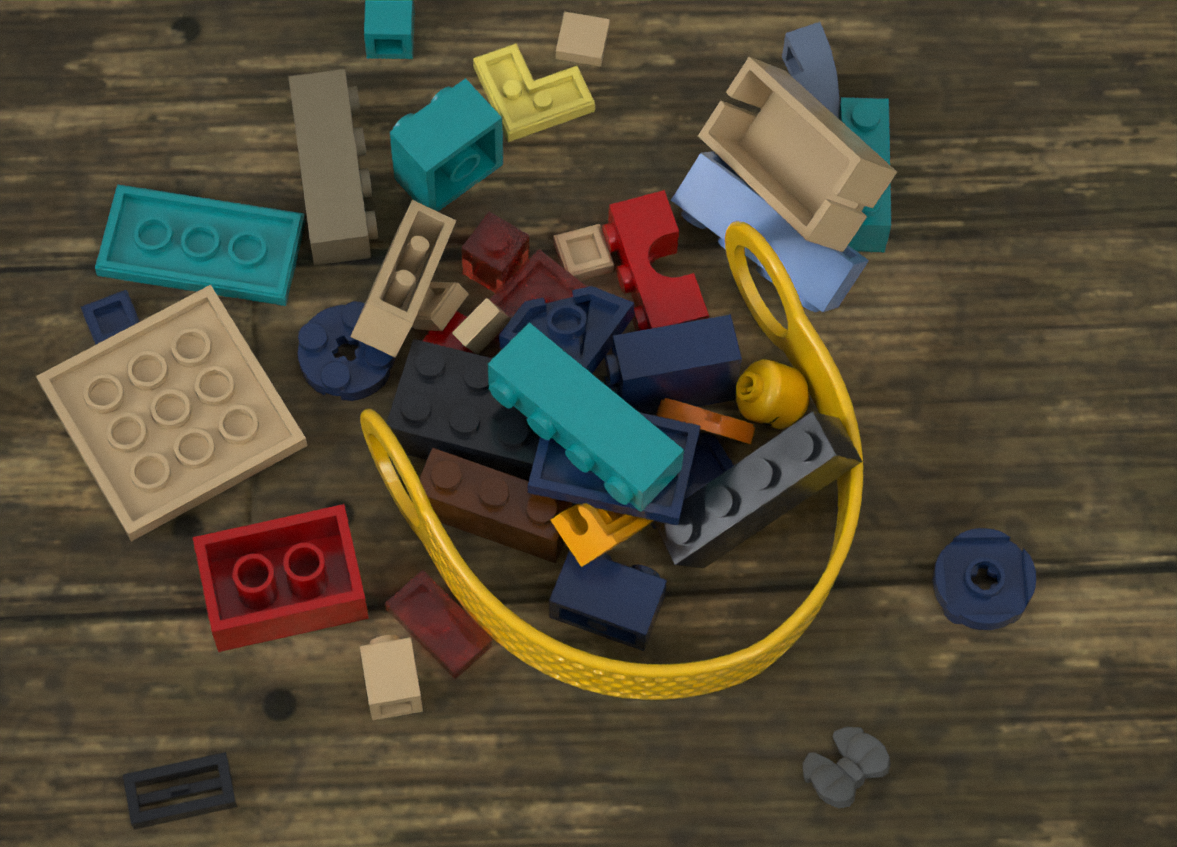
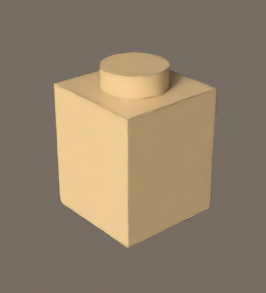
M384 635L372 639L369 645L360 646L372 720L423 712L411 637L400 639L397 635Z

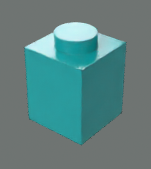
M365 0L364 39L367 59H413L414 0Z

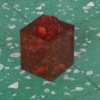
M491 212L486 214L462 246L463 274L501 297L505 296L530 262L529 235Z

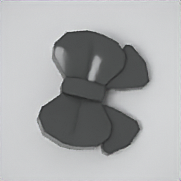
M847 726L834 731L833 740L843 756L837 764L815 752L808 753L803 762L805 782H812L818 796L825 803L836 808L850 807L855 800L856 789L864 784L865 778L884 777L889 773L891 766L888 752L878 739L864 733L862 728Z

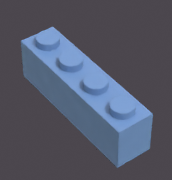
M714 151L700 153L671 199L673 203L683 209L681 215L685 220L701 229L707 227L720 237L718 242L723 248H725L726 229L732 222L743 221L754 227L766 239L781 260L795 286L802 306L813 312H818L819 310L826 312L838 308L869 261L850 246H847L844 252H840L806 241ZM745 247V256L758 264L756 267L757 272L773 283L761 262Z

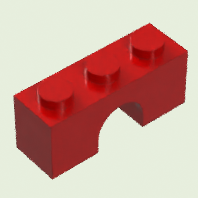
M665 190L609 204L608 224L602 225L603 235L609 252L617 251L621 265L616 267L623 294L631 293L636 306L634 307L635 316L632 319L635 331L709 318L694 273L680 277H666L657 273L651 266L655 260L661 257L676 254L678 248L679 229Z

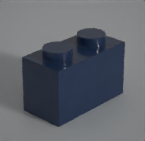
M569 550L549 600V618L645 651L665 599L667 580L660 578V575L649 567L638 564L628 567L614 562L607 553L581 567Z

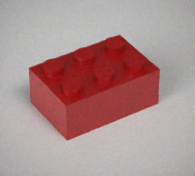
M344 504L193 537L211 631L218 652L369 619Z

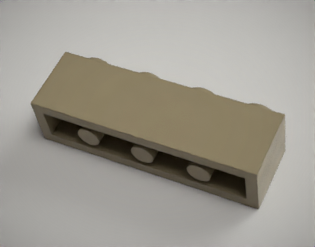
M345 69L288 76L314 265L371 258L369 240L378 239L375 210L365 211L363 198L372 197L369 168L359 169L357 156H365L367 154L363 127L353 128L352 115L361 114L357 86H347Z

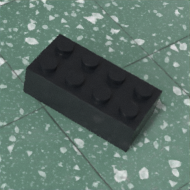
M413 339L387 419V425L396 436L406 455L427 460L432 448L529 481L540 436L529 426L527 417L514 406L510 409L504 407L489 391L488 363L493 358Z

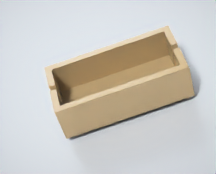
M748 57L726 93L734 99L761 108L760 112L756 114L720 101L698 137L806 241L844 252L867 218L862 212L865 206L870 208L875 206L897 171L785 70Z

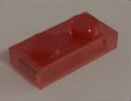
M424 570L385 602L386 610L455 680L493 646L492 638Z

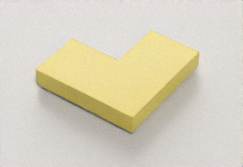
M517 43L473 58V67L488 100L502 117L503 132L508 142L595 112V102L578 66L534 81Z

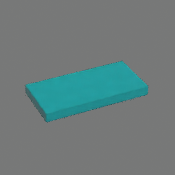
M117 184L95 271L97 276L195 292L211 285L216 294L220 296L286 306L305 228V214Z

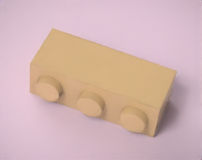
M414 200L411 201L350 337L391 356H397L414 323L456 220Z

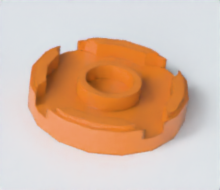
M668 398L661 399L656 414L658 417L700 425V430L750 445L755 432L754 424Z

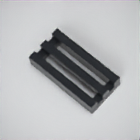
M226 752L123 774L129 815L134 830L237 807ZM219 770L220 777L173 786L140 795L137 793V788ZM219 790L223 791V794L140 811V808Z

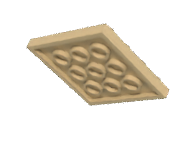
M211 285L36 376L40 387L131 542L307 446L306 437Z

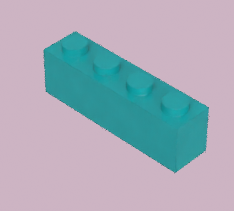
M530 322L488 363L489 391L493 397L504 407L510 409L514 406L527 417L529 426L541 438L545 440L553 438L565 448L566 456L579 470L586 473L591 470L604 481V487L607 492L623 505L630 503L642 512L682 470L683 448Z

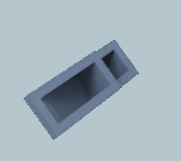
M817 22L786 33L782 59L790 75L839 118L837 72L831 47L821 23Z

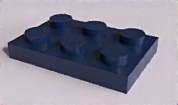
M640 413L684 449L682 470L642 512L630 503L623 505L616 501L605 489L604 481L591 470L586 473L573 465L565 454L566 449L553 438L545 440L540 437L528 483V493L580 505L587 503L594 508L678 526L699 437L700 425Z

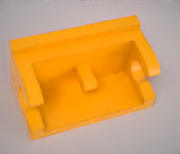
M584 503L582 505L576 504L552 518L551 522L580 566L583 567L651 524L653 520L594 508Z

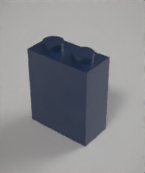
M731 314L613 335L612 354L605 355L607 376H604V384L636 411L649 415L657 414L661 399L664 400L665 398L696 407L736 400V385L739 379L742 357Z

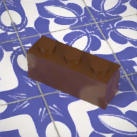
M432 448L419 479L441 523L557 563L565 542L552 524L551 519L573 507L574 503L528 493L529 481Z

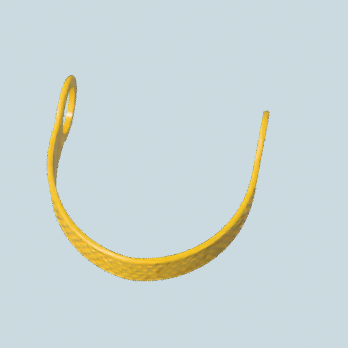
M734 221L727 227L725 232L727 259L736 285L749 311L766 336L785 353L793 368L798 369L805 376L810 396L818 412L840 419L862 459L861 463L837 478V526L825 572L800 607L781 626L752 646L725 656L691 663L642 664L593 655L557 641L537 630L502 604L465 563L433 510L408 456L384 419L376 411L369 408L363 410L360 415V423L366 443L387 489L411 529L422 541L440 575L459 603L484 631L511 654L540 672L566 684L602 695L620 698L668 700L705 695L743 683L760 674L777 661L805 632L824 604L849 552L859 519L863 491L862 446L854 408L842 376L825 344L804 313L798 293L784 265L766 239L746 222ZM745 247L757 257L773 281L785 309L788 330L774 318L762 300L748 269ZM389 457L391 458V460H392V462L394 463V465H395L397 471L399 472V474H400V476H401V478H402V480H403V482H404V484H405V486H406V488H407V490H408V493H409L410 497L408 496V494H407V492L405 491V489H404V487H403L401 481L399 480V478H398V476H397V474H396V472H395V470H394V468H393V465H392V463H391Z

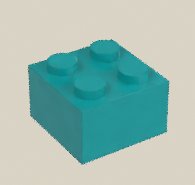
M466 78L453 88L445 87L433 97L430 104L416 114L409 113L403 116L395 124L393 130L390 131L394 179L414 201L437 212L504 165L502 117Z

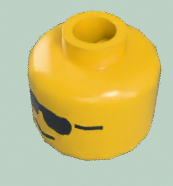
M761 359L753 362L738 379L736 402L740 413L747 420L776 429H784L792 426L805 414L810 402V393L806 378L798 369L772 360Z

